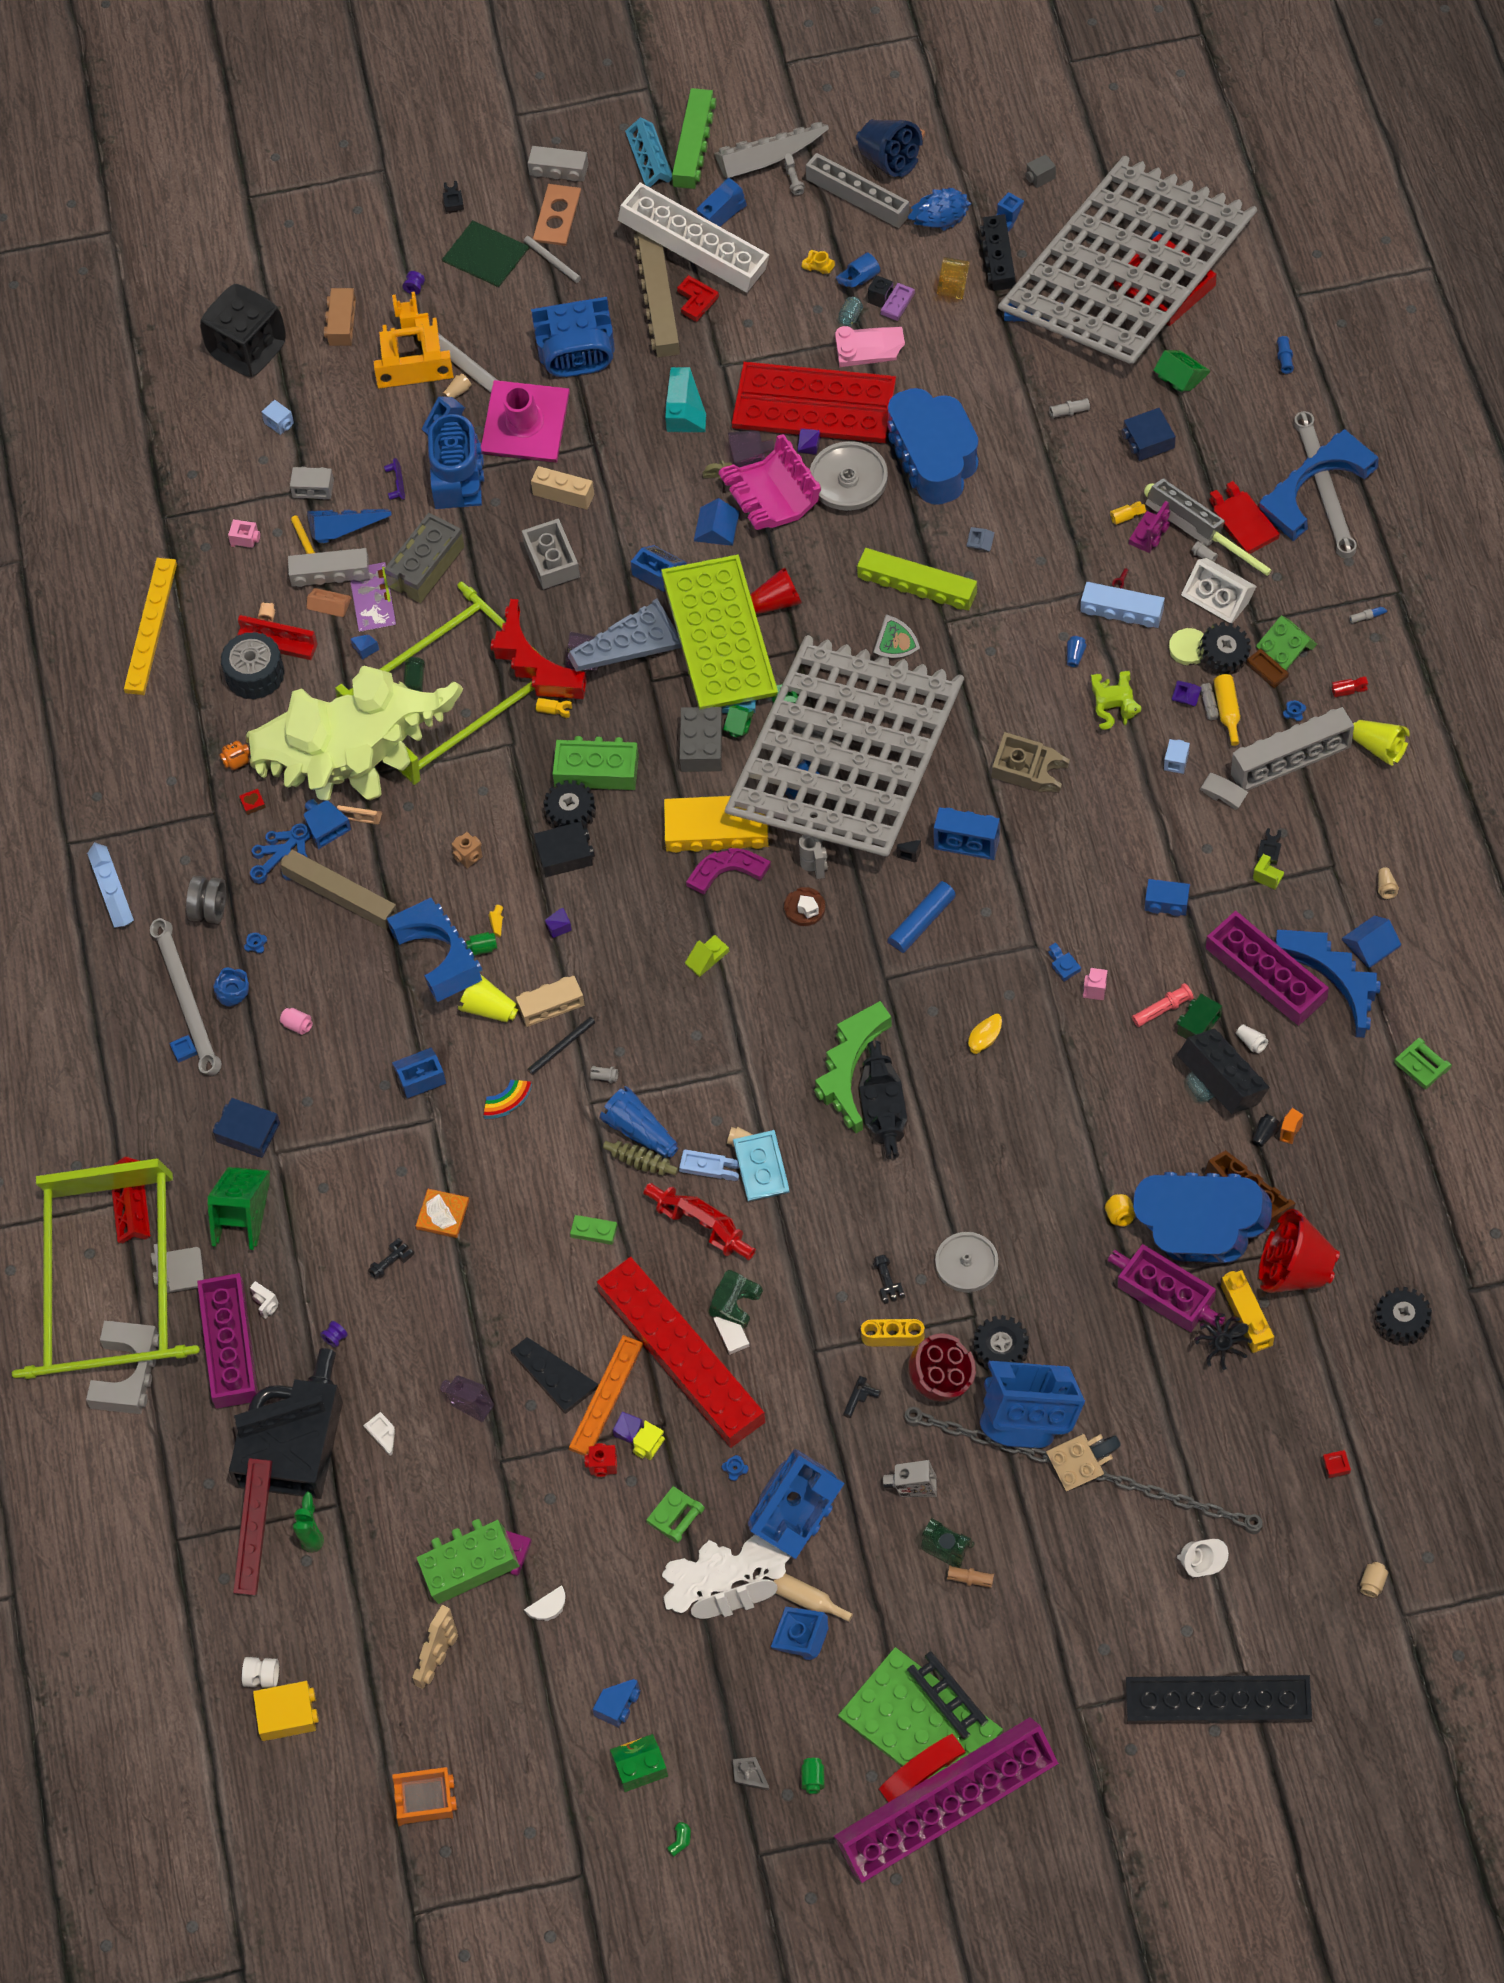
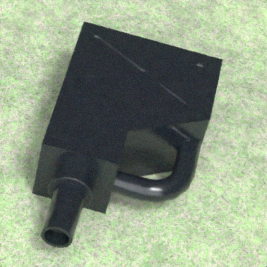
M327 1348L319 1349L313 1376H310L308 1381L294 1379L293 1387L283 1385L268 1386L253 1396L248 1411L262 1407L268 1400L273 1398L288 1399L319 1389L326 1412L240 1438L239 1433H237L229 1467V1473L235 1488L245 1489L249 1458L271 1460L272 1469L269 1492L304 1497L306 1492H310L313 1498L322 1499L343 1405L338 1386L331 1380L336 1356L335 1351Z

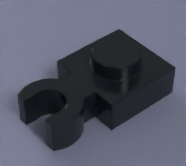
M454 181L453 187H448L447 182H444L445 193H443L446 212L464 210L462 193L458 188L457 181Z
M1267 828L1266 840L1261 839L1257 861L1265 854L1271 857L1270 864L1277 865L1282 843H1278L1281 839V830H1278L1276 836H1271L1270 828Z

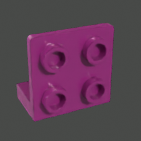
M1165 501L1157 515L1146 511L1129 538V545L1148 553L1151 552L1153 547L1158 546L1161 534L1163 532L1166 533L1170 522H1168L1171 512L1169 510V502Z

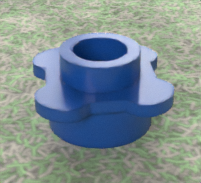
M1296 700L1287 702V709L1283 712V716L1301 721L1303 719L1302 714L1306 711V706Z
M250 933L247 936V944L244 945V949L247 952L256 951L257 953H262L267 937L259 933Z
M738 1455L728 1459L722 1465L723 1471L729 1474V1479L732 1481H736L740 1475L748 1472V1466L744 1465L741 1457Z

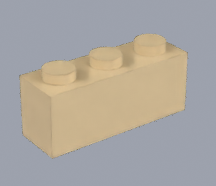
M540 466L537 467L531 480L533 495L588 510L594 496L593 481Z
M575 976L563 977L555 983L542 985L539 989L523 992L520 996L516 997L517 1006L526 1027L585 1006L583 994Z

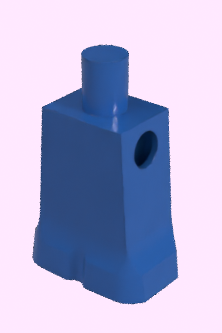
M727 178L696 208L698 215L720 227L734 214L745 208L747 204L741 187L732 179Z

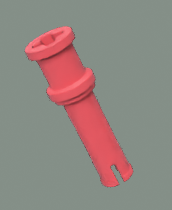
M1183 983L1181 988L1172 993H1166L1165 998L1132 1015L1133 1022L1139 1028L1167 1010L1179 1008L1180 1004L1194 999L1192 991L1187 984Z

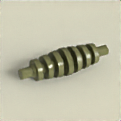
M605 1141L603 1149L611 1151L612 1157L617 1159L619 1156V1160L623 1163L627 1159V1165L632 1166L634 1164V1168L640 1170L641 1166L642 1171L648 1172L650 1169V1173L656 1174L659 1170L658 1174L662 1176L665 1173L676 1176L678 1168L670 1165L667 1158H664L662 1161V1156L659 1154L654 1158L655 1152L649 1150L647 1153V1148L643 1146L639 1150V1145H633L631 1148L630 1143H625L623 1146L622 1141H617L616 1143Z

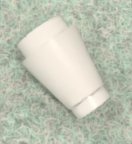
M1241 1025L1236 1032L1252 1052L1260 1053L1268 1044V1039H1266L1264 1034L1245 1025Z

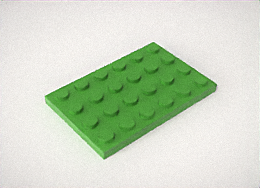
M896 1647L838 1715L841 1721L901 1767L919 1753L952 1733L966 1751L964 1755L956 1760L958 1761L1000 1736L1003 1732L1000 1726L985 1716L989 1720L988 1723L981 1726L976 1721L967 1728L971 1735L963 1740L907 1671L911 1665H914L918 1670L921 1666ZM930 1673L924 1677L932 1687L940 1682ZM948 1687L938 1694L945 1704H948L957 1697ZM964 1704L952 1711L960 1722L971 1714ZM946 1764L944 1767H942L940 1770H938L936 1773H934L933 1775L937 1774L938 1772H940V1771H942L943 1769H945L946 1767H948L947 1764Z

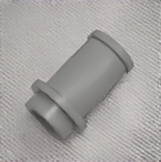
M1198 541L1192 548L1194 555H1198L1202 559L1207 558L1214 562L1218 557V554L1206 547L1204 542L1200 543Z
M592 1066L591 1068L593 1071L590 1075L592 1080H605L613 1083L618 1079V1069L612 1066L610 1068Z

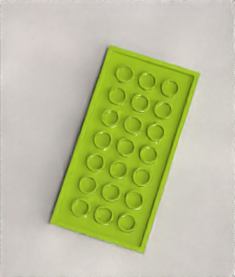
M739 555L661 569L662 579L699 710L776 696L778 693Z

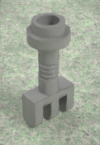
M787 153L785 155V169L792 182L790 190L794 195H801L804 193L805 185L797 177L792 155Z

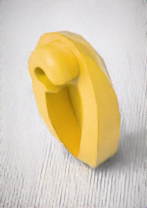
M1000 1014L990 1016L972 1030L968 1041L972 1053L978 1054L981 1050L988 1048L994 1043L1001 1029L1002 1019Z

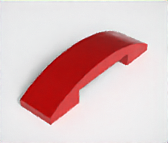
M952 1733L907 1762L885 1781L879 1790L889 1803L928 1779L946 1764L947 1766L964 1755L966 1751Z

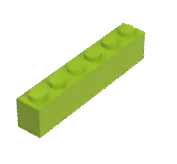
M865 548L857 565V577L864 581H871L884 587L895 588L904 593L908 592L917 595L920 598H928L940 604L954 606L957 609L969 611L977 594V581L869 548Z

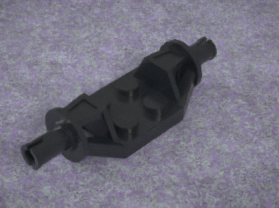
M875 1040L876 1049H874L873 1041L867 1044L870 1057L863 1061L864 1071L859 1086L865 1128L874 1136L876 1142L884 1144L885 1157L891 1159L892 1151L893 1158L895 1159L899 1157L897 1141L904 1137L903 1131L908 1122L902 1082L892 1066L891 1058L882 1055L881 1042Z

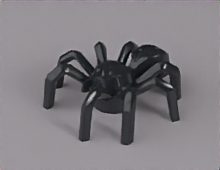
M1219 1313L1215 1318L1217 1332L1210 1325L1201 1323L1200 1329L1206 1328L1213 1336L1200 1335L1194 1341L1196 1344H1199V1340L1202 1339L1212 1340L1208 1344L1212 1345L1211 1349H1216L1208 1355L1206 1359L1208 1367L1211 1366L1212 1357L1222 1350L1220 1365L1223 1370H1226V1350L1242 1358H1247V1354L1234 1349L1231 1345L1243 1341L1251 1344L1252 1340L1240 1337L1248 1332V1324L1242 1322L1233 1323L1228 1331L1232 1321L1240 1320L1237 1316L1228 1319L1222 1330L1219 1319L1224 1317L1225 1314Z

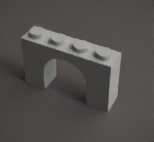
M104 1320L100 1342L104 1349L126 1351L135 1354L155 1351L156 1347H159V1334L155 1326ZM156 1359L138 1362L133 1375L121 1382L91 1380L86 1398L90 1409L141 1414L142 1408L146 1407L147 1404L146 1390L147 1387L151 1386L152 1375L150 1372L151 1368L156 1364Z

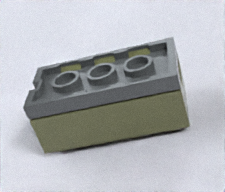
M428 513L384 568L388 587L399 593L405 591L407 592V597L421 603L464 548L461 529Z

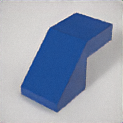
M1009 192L997 204V215L1005 214L1008 231L1013 227L1024 204V200Z

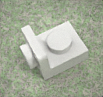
M255 1281L250 1287L253 1294L252 1298L261 1305L259 1312L266 1319L276 1311L278 1300L274 1293Z

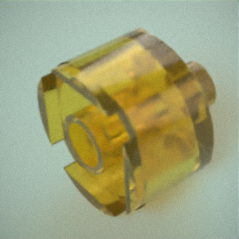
M943 257L937 295L963 299L970 261Z

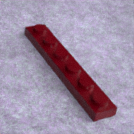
M249 1458L233 1593L257 1595L272 1469L271 1460Z

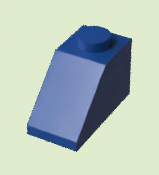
M438 397L422 430L428 434L429 427L436 419L448 414L462 415L465 407L453 397Z

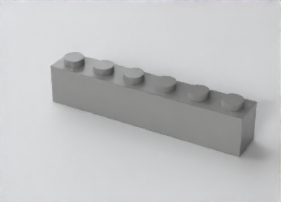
M818 153L806 164V180L897 228H900L907 220V216L910 214L909 201Z

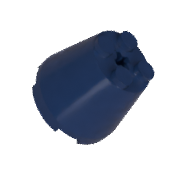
M871 119L856 135L860 153L890 176L903 177L907 175L919 160L916 157L919 147L923 145L922 133L920 128L910 121Z

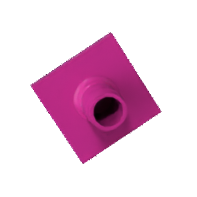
M494 380L481 445L482 454L557 463L570 395L569 388Z

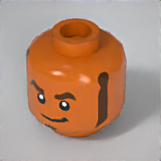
M235 741L222 748L220 758L226 768L229 767L231 770H236L249 763L248 756L251 754L247 744L242 745L240 741Z

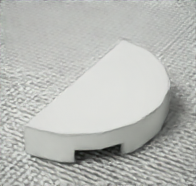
M562 1585L524 1609L525 1613L530 1618L549 1621L556 1618L563 1611L566 1595Z

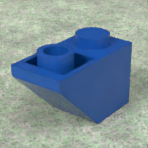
M632 1679L603 1689L593 1708L594 1717L619 1728L621 1723H625L629 1717L630 1705L639 1698L641 1690H639L638 1681Z

